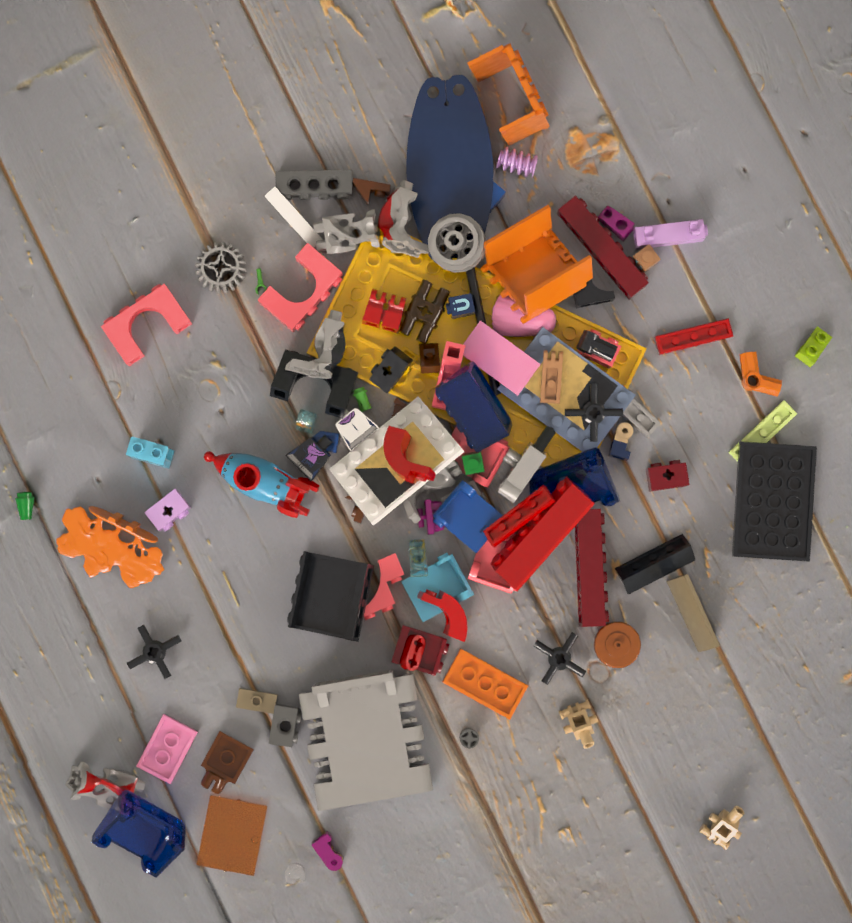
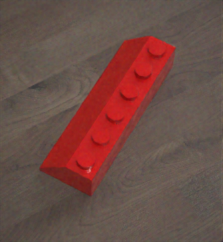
M567 477L557 484L556 489L551 494L555 502L521 527L516 535L507 541L502 551L493 557L490 563L493 569L517 592L595 504L579 486Z

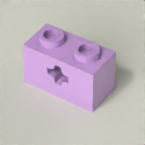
M174 489L144 513L158 531L164 530L166 532L174 526L173 522L179 518L181 520L186 517L191 507L179 491ZM167 507L170 509L173 508V510L171 511V516L165 515V513L167 512Z

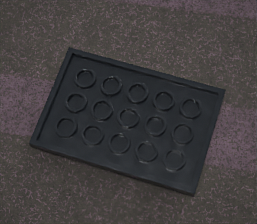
M739 442L732 546L733 557L810 562L816 446Z

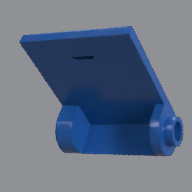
M462 480L432 516L435 518L433 522L440 528L444 526L477 553L488 540L483 531L503 515L479 496L469 484Z

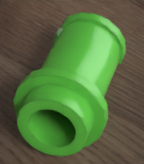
M364 387L353 390V397H356L360 411L363 412L371 409L372 407L366 394L368 391Z

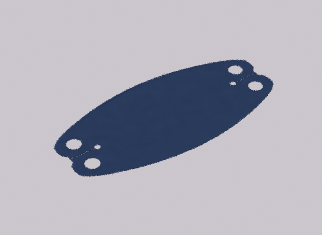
M454 75L449 80H446V84L445 80H441L439 77L426 79L418 93L410 123L406 174L407 181L413 183L412 191L417 193L415 201L411 202L414 220L422 243L427 245L431 228L439 219L449 214L460 213L470 216L482 227L484 233L490 215L494 174L491 141L477 94L470 81L464 75ZM456 84H462L465 88V92L460 96L453 93V88ZM432 86L439 89V95L436 98H430L427 94L428 89ZM446 98L447 102H449L448 106L444 105V103L446 102ZM456 227L455 229L460 232L462 227ZM468 234L467 240H472L473 234ZM454 238L452 240V243L454 245H457L459 243V240L457 238ZM453 254L451 258H458V254Z

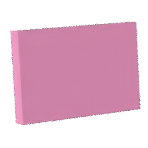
M163 714L136 767L171 784L198 731Z

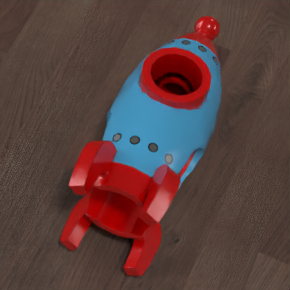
M207 451L204 454L205 461L213 462L220 475L242 494L256 501L277 505L279 512L290 517L297 518L299 514L304 516L309 514L310 510L300 504L305 493H308L309 490L319 491L320 485L314 481H310L305 477L295 479L275 464L249 454L227 453L215 456L211 451Z

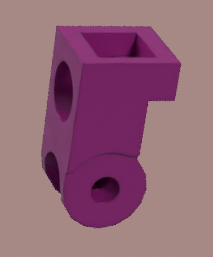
M606 206L598 216L599 222L609 228L623 242L634 230L635 223L610 206Z
M327 831L314 840L311 845L326 867L331 871H337L342 867L343 857L329 843L332 840V836Z

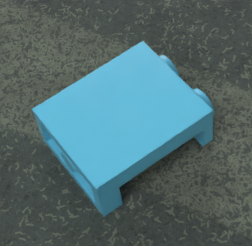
M131 437L126 455L139 461L170 469L175 451L169 449L168 446Z

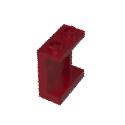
M403 625L391 662L400 665L401 655L407 638L412 634L421 635L425 639V648L416 670L436 676V673H441L444 662H441L442 654L446 655L449 648V643H446L447 639Z

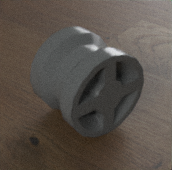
M466 728L460 733V742L465 748H474L478 744L479 735L474 729Z

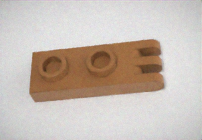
M544 350L540 403L560 404L563 351H559L558 359H555V351H551V358H547L548 350Z

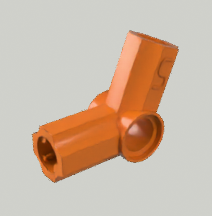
M756 352L739 354L743 388L748 391L753 390L778 397L782 387V380L760 375ZM748 377H753L756 380L755 386H751L748 383Z

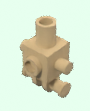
M586 700L580 704L577 702L574 707L569 705L567 709L559 710L561 719L563 720L565 717H568L570 725L563 727L565 734L573 732L576 740H581L583 748L592 747L594 745L591 734H594L592 724L597 723L598 719L596 715L588 717L586 709H591L589 701Z
M735 806L730 812L723 809L718 816L711 813L708 818L712 821L711 829L703 824L699 832L706 835V839L709 841L713 839V844H719L726 850L730 845L729 840L732 836L739 839L742 834L738 831L739 819L745 814L744 810L739 806Z

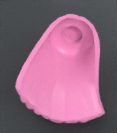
M500 295L493 307V330L501 336H536L542 327L551 332L556 326V315L550 308L522 324L520 318L524 314L520 309L516 311L511 310L510 307L514 304V301L509 295L505 298H502Z

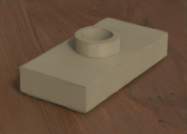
M239 688L236 708L273 714L278 694Z

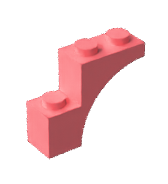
M396 553L378 560L381 573L380 585L374 598L366 605L365 620L375 617L374 612L382 610L384 613L394 609L392 605L396 603L387 582L391 581V584L401 581V576L404 575Z

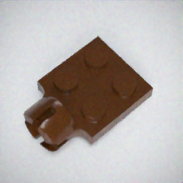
M219 731L201 764L206 769L201 785L209 789L211 783L215 780L216 782L211 792L220 794L228 782L235 784L254 749Z

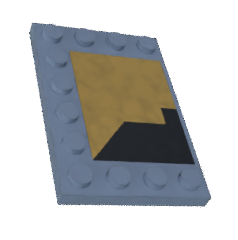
M542 327L524 351L541 365L519 395H516L502 384L498 386L497 390L546 426L554 428L553 430L590 457L620 416H605L598 423V441L590 442V423L585 421L583 416H565V409H583L584 405L590 402V383H598V402L605 409L623 408L624 412L636 395ZM544 350H548L547 358H551V351H555V359H558L559 351H563L560 404L540 403ZM594 407L592 411H589V414H591L592 417H595V414L599 413V410L597 411L596 407Z

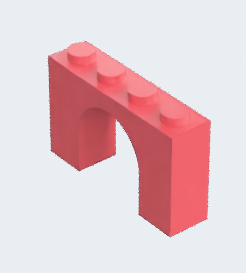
M309 243L303 247L295 258L316 279V288L313 295L306 301L295 303L286 300L269 286L258 299L259 304L292 332L296 329L299 331L306 323L304 320L307 316H312L318 309L316 306L321 301H326L330 296L329 291L333 287L337 288L343 281V273Z
M165 283L151 289L152 292L147 296L142 295L135 300V304L130 307L129 305L125 306L119 311L120 314L107 318L101 326L128 366H131L145 356L133 339L131 332L132 323L139 314L146 311H155L162 314L176 334L192 325Z

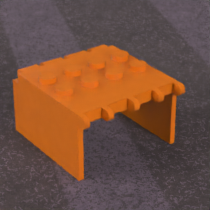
M510 43L505 46L501 45L467 63L478 83L510 66H513L533 111L499 128L508 146L550 127L546 119L549 114L543 102H538L540 96L535 85H530V82H532L530 74L526 67H521L524 65L518 49L514 51Z
M549 205L484 242L486 264L480 270L483 273L489 270L494 276L490 279V283L494 285L499 282L504 289L500 293L501 297L505 298L509 295L514 301L510 308L512 311L521 310L524 314L520 318L522 324L586 287V282L593 278L592 257L588 255L582 260L577 261L565 245L559 241L560 239L550 230L552 229Z

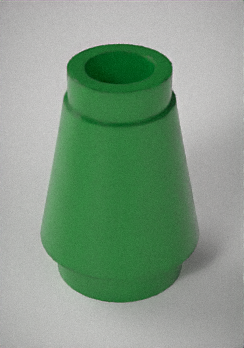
M18 492L15 500L20 520L32 519L34 496L32 492Z

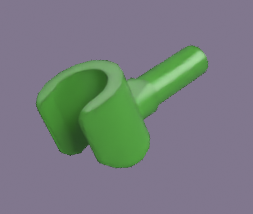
M260 268L256 269L258 285L256 286L255 291L258 295V288L260 286H263L265 288V291L267 290V287L263 284L262 272Z

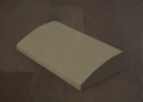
M680 575L666 581L697 651L702 652L719 647L720 644L689 575Z

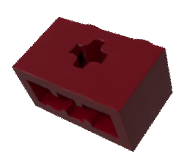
M680 460L669 461V465L664 466L661 463L650 464V468L646 469L649 492L690 485L686 462L681 463ZM666 470L667 473H671L672 477L668 478V480L667 477H663V474L666 473Z

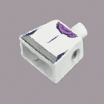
M357 408L350 412L346 409L344 418L335 424L350 452L379 429L374 422Z

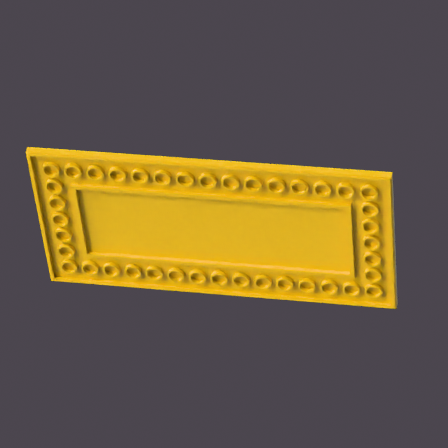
M381 230L380 247H373L371 242L360 243L343 277V281L319 326L320 328L324 319L328 318L331 310L342 312L341 321L344 322L343 332L346 346L342 360L337 366L351 368L358 372V379L377 388L379 387L369 380L372 376L371 370L377 363L380 365L383 361L381 356L387 349L391 350L396 346L401 350L405 346L420 356L419 344L423 343L416 339L423 324L420 321H416L409 336L400 332L394 333L383 330L382 322L379 328L362 324L372 289L378 290L377 300L381 299L383 292L387 293V302L384 304V310H388V301L391 299L392 294L396 295L395 305H399L401 297L407 298L404 312L407 311L412 300L411 297L417 293L423 279L433 284L426 298L430 303L434 302L440 287L450 291L446 303H449V297L470 293L466 272L454 273L445 270L425 253L420 254L418 258L403 253H392L391 250L382 244L383 232ZM410 236L411 239L422 242L421 240L413 236ZM475 267L486 324L493 329L492 310L504 289L499 282L494 285L490 283V279L494 277L488 272L483 273L480 268ZM446 303L444 305L445 312L442 313L438 321V327L433 329L427 343H438L440 367L446 341L463 345L477 326L475 315L452 319L451 314H447ZM557 305L551 307L550 309L556 315V326L551 333L575 351L584 330H596L601 333V337L606 339L610 337L619 342L618 345H621V348L610 369L591 360L589 361L628 389L647 348ZM424 308L423 310L420 309V311L422 312V316H425V314H430L427 312V308ZM403 312V316H402L400 328H401V325H402V323H403V321H404V319H405V316H404L405 313H404V312ZM314 336L307 354L318 359ZM535 336L503 337L524 352ZM464 356L450 411L432 407L439 373L422 374L420 357L407 375L403 374L389 392V394L408 403L419 397L435 416L456 426L461 419L496 439L501 437L508 441V446L520 455L530 442L535 444L545 427H547L503 393L492 396L487 373ZM555 432L544 450L546 458L540 466L582 485L602 442L589 457Z

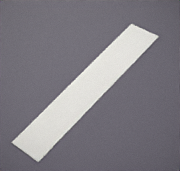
M276 187L265 195L267 200L306 243H309L314 248L316 241L323 240L318 234H315L314 229Z

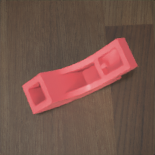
M446 341L440 367L441 372H439L432 402L433 408L446 411L451 410L465 345Z

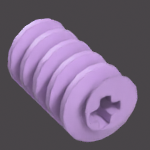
M506 146L500 152L496 169L502 164L503 171L510 167V173L517 169L518 175L524 171L526 178L530 173H532L533 178L538 156L535 155L531 159L530 153L523 157V151L516 155L515 148L509 153V148Z

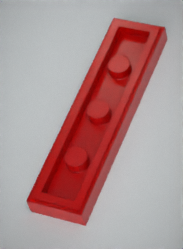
M729 318L658 335L654 338L659 355L731 338L733 337Z
M542 485L483 531L491 546L495 548L548 508L555 500L547 487Z

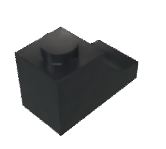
M592 280L586 282V287L573 294L576 309L612 302L615 299L614 291L601 290L592 283Z

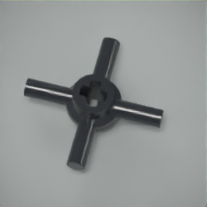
M590 383V402L586 403L583 409H565L564 413L565 416H583L585 421L590 423V442H597L598 423L605 416H623V408L605 409L598 402V383ZM596 407V410H599V413L595 414V417H592V415L589 414V411H592L593 408Z
M145 625L138 627L137 629L145 642V646L143 647L142 655L127 662L128 667L132 669L145 661L157 664L164 679H167L171 674L163 659L166 656L167 649L182 642L180 636L176 635L161 643L160 641L152 640ZM152 647L158 649L157 657L155 655L151 656Z
M571 632L563 647H556L554 649H551L539 640L535 642L533 646L548 655V662L550 664V668L541 680L543 683L548 685L557 670H564L566 668L581 677L585 675L586 670L571 662V654L569 652L578 635ZM562 653V658L564 659V662H559V664H557V659L555 658V656L557 654L560 655Z

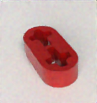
M412 634L407 638L400 659V665L404 670L414 671L418 668L425 648L424 637Z

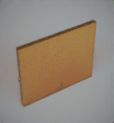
M210 795L197 865L223 870L224 872L230 871L254 876L267 806L241 801L240 799L234 800Z

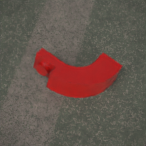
M388 426L383 448L385 458L391 468L403 480L412 484L415 478L426 482V480L434 481L436 473L431 467L407 460V448L412 438L410 434L404 429Z

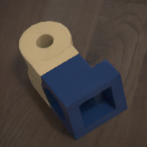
M621 423L615 429L608 456L624 461L629 459L631 452L626 451L628 439L633 434V427L629 423Z

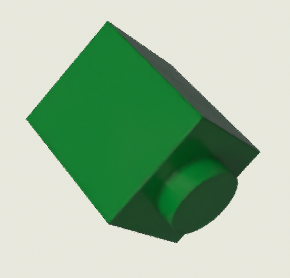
M481 451L462 454L465 475L485 472Z

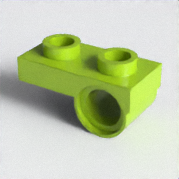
M817 326L797 351L795 357L810 368L815 364L833 337Z

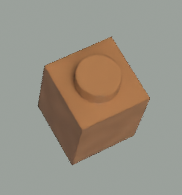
M650 244L632 257L637 268L644 273L661 260Z

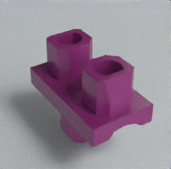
M431 499L424 501L425 515H423V508L417 509L421 518L418 526L419 528L424 527V520H426L428 535L444 530V526L440 528L433 522L432 513H435L442 502L431 501Z

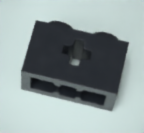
M396 346L391 350L387 349L381 356L383 361L380 365L377 363L371 370L372 376L369 379L386 393H389L413 362L412 358Z

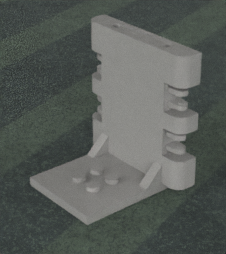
M393 669L318 682L312 686L311 692L299 694L303 720L322 717V721L309 723L308 728L313 729L323 726L324 733L312 734L310 736V740L325 738V741L307 744L309 759L328 757L329 760L314 762V766L323 767L330 765L331 772H321L316 775L317 779L332 777V780L314 783L318 811L433 790L429 763L409 765V763L423 761L424 756L417 755L408 758L407 751L419 750L422 748V744L406 746V743L425 739L422 724L407 727L402 725L417 722V717L414 716L401 719L400 713L413 711L415 705L399 707L400 703L418 700L413 674L394 677Z

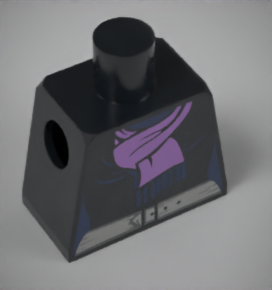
M326 434L319 441L314 437H310L285 456L310 481H313L330 458L331 454L326 449L333 441Z

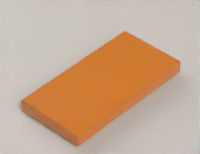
M461 648L442 681L444 684L509 720L528 688V685Z

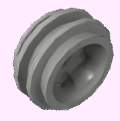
M460 213L449 214L439 219L431 228L428 237V250L433 260L443 269L454 273L466 272L476 267L483 259L486 235L482 227L470 216ZM462 227V230L459 232L455 228ZM468 234H473L472 240H467ZM454 238H457L459 240V243L457 245H454L452 243V240ZM442 245L447 246V250L445 252H442L441 250ZM471 248V251L466 255L465 249ZM458 254V259L452 260L451 256Z

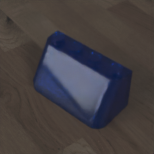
M472 361L436 386V396L440 401L443 400L448 415L455 419L458 430L464 433L468 446L474 449L476 453L509 436L513 425L511 418L475 362Z

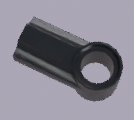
M587 330L583 331L576 346V349L588 355L593 354L608 362L612 361L618 348Z

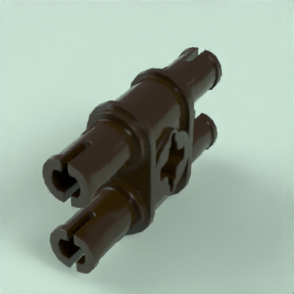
M424 279L417 293L411 297L412 300L407 311L404 312L405 319L399 332L409 336L415 322L420 321L423 325L416 340L426 344L433 329L438 327L437 324L442 313L445 312L444 305L450 291L440 287L434 302L430 303L426 298L433 284ZM424 308H427V312L430 314H425V316H422V312L420 311V309L423 310Z

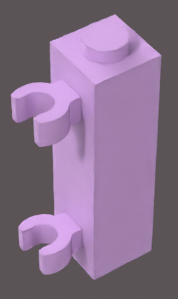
M703 219L635 227L633 230L635 250L643 249L649 244L654 248L703 242L706 238L705 236L708 235L707 225H704Z

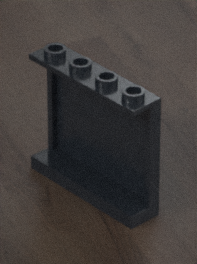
M304 551L299 560L300 571L295 579L296 590L291 598L292 609L287 617L288 627L359 642L374 565Z

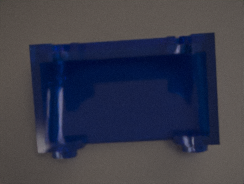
M599 448L586 450L538 469L529 481L530 495L542 485H545L552 494L557 484L567 477L579 486L594 503L601 501L604 506H613L620 501L619 494Z
M124 790L116 798L93 833L91 843L99 848H107L111 842L140 857L142 870L157 878L185 850L186 828L179 818L131 791Z

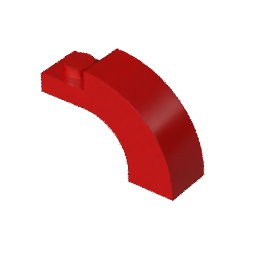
M426 589V592L419 591L418 599L438 606L443 611L446 619L443 633L465 642L468 629L467 618L458 601L441 590L437 597V593Z

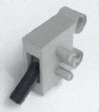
M545 427L535 444L530 442L521 455L510 448L504 456L503 460L513 467L498 487V493L512 503L516 501L546 458L544 450L555 434L554 428Z

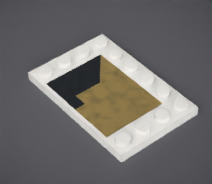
M419 397L414 399L329 469L373 526L429 481L423 482L415 478L413 484L409 483L397 475L388 464L383 448L388 426L404 429L412 437L407 448V460L431 467L436 474L464 452Z

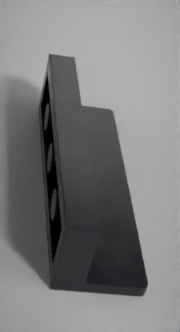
M681 534L616 567L615 571L624 584L627 594H631L695 561V556L690 543Z

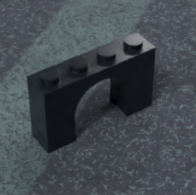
M285 349L271 384L270 396L288 402L295 383L308 375L285 370V366L292 359L309 362L317 358ZM336 365L333 369L332 377L323 379L331 389L326 403L325 414L341 419L344 418L357 381L358 372L351 368Z

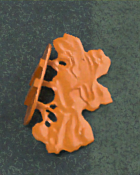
M81 506L75 507L72 510L66 509L62 522L69 532L62 534L56 539L58 552L71 558L84 555L83 567L90 578L98 575L99 572H109L113 565H117L120 568L123 581L129 588H134L141 583L152 582L154 575H160L164 571L160 563L163 556L161 549L158 547L146 549L141 542L142 539L147 542L156 543L158 538L140 528V523L136 521L130 523L124 520V515L118 512L112 514L94 506H89V511L98 517L93 520L87 516L86 511ZM102 520L116 526V529L113 531L104 530L102 528ZM92 523L95 524L93 529L90 528ZM122 529L134 535V541L130 543L122 542L118 536L120 530ZM130 544H133V547L131 549L128 548ZM136 545H138V549L141 548V556H137L135 553ZM144 551L148 552L147 556L144 555Z

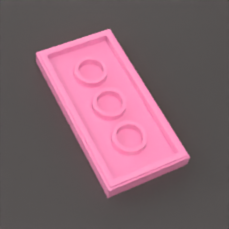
M479 321L463 344L465 345L464 357L516 395H519L541 365L482 321Z

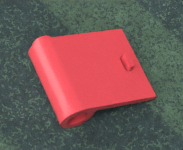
M460 419L451 436L464 450L462 454L481 451L485 472L467 476L488 488L502 464L504 456L510 449L508 446L509 442L501 437L496 439ZM461 454L455 459V461L459 464L462 472L465 474Z
M513 533L495 548L487 540L475 555L468 579L512 594V591H516L490 564L493 557L500 553L507 541L516 534Z

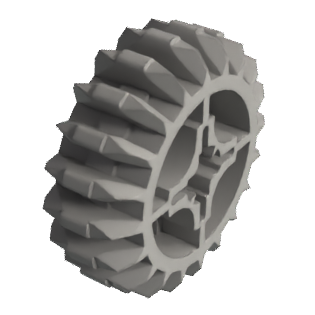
M215 242V248L213 249L208 245V252L201 250L204 257L197 256L201 263H195V267L200 268L195 271L196 275H201L198 281H204L203 287L209 286V291L211 292L216 287L218 294H220L221 288H223L225 293H228L227 287L234 291V283L238 286L241 285L238 278L241 280L245 279V276L240 273L247 272V269L242 267L246 265V261L241 260L244 257L243 254H238V248L232 251V244H229L226 248L225 242L221 243V247ZM219 254L215 262H209L208 264L210 258ZM225 254L231 256L236 261V266L226 263ZM223 263L224 268L219 273L217 267H220V265ZM206 269L216 273V282L208 278ZM235 272L229 280L224 281L226 274Z

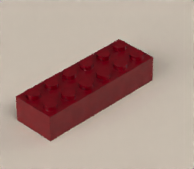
M590 509L575 526L579 627L606 626V622H609V612L605 610V603L608 602V591H604V583H607V571H603V564L606 563V552L602 550V545L605 544L606 539L605 532H602L601 525L605 524L604 513H601V509Z

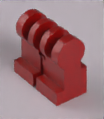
M372 289L362 324L379 328L382 322L383 330L399 333L407 298L401 297L399 305H395L396 295L392 294L391 299L388 301V310H384V304L387 302V293L383 292L381 299L377 300L378 290Z

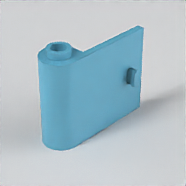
M448 553L437 557L438 562L401 581L422 622L443 611L438 606L418 599L419 591L426 592V589L437 593V597L441 590L456 599L458 603L474 595L453 554L448 555Z

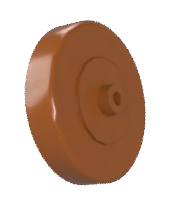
M607 623L606 626H602L595 636L594 650L596 656L603 664L609 667H627L637 659L640 653V637L637 631L627 623Z

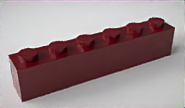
M575 195L558 209L557 215L628 300H630L648 285L647 275L635 267L636 263L632 257H627L624 254L622 245L618 241L614 242L610 237L612 236L610 231L599 224L600 220L596 214L590 213L586 208V202L582 198L578 199Z

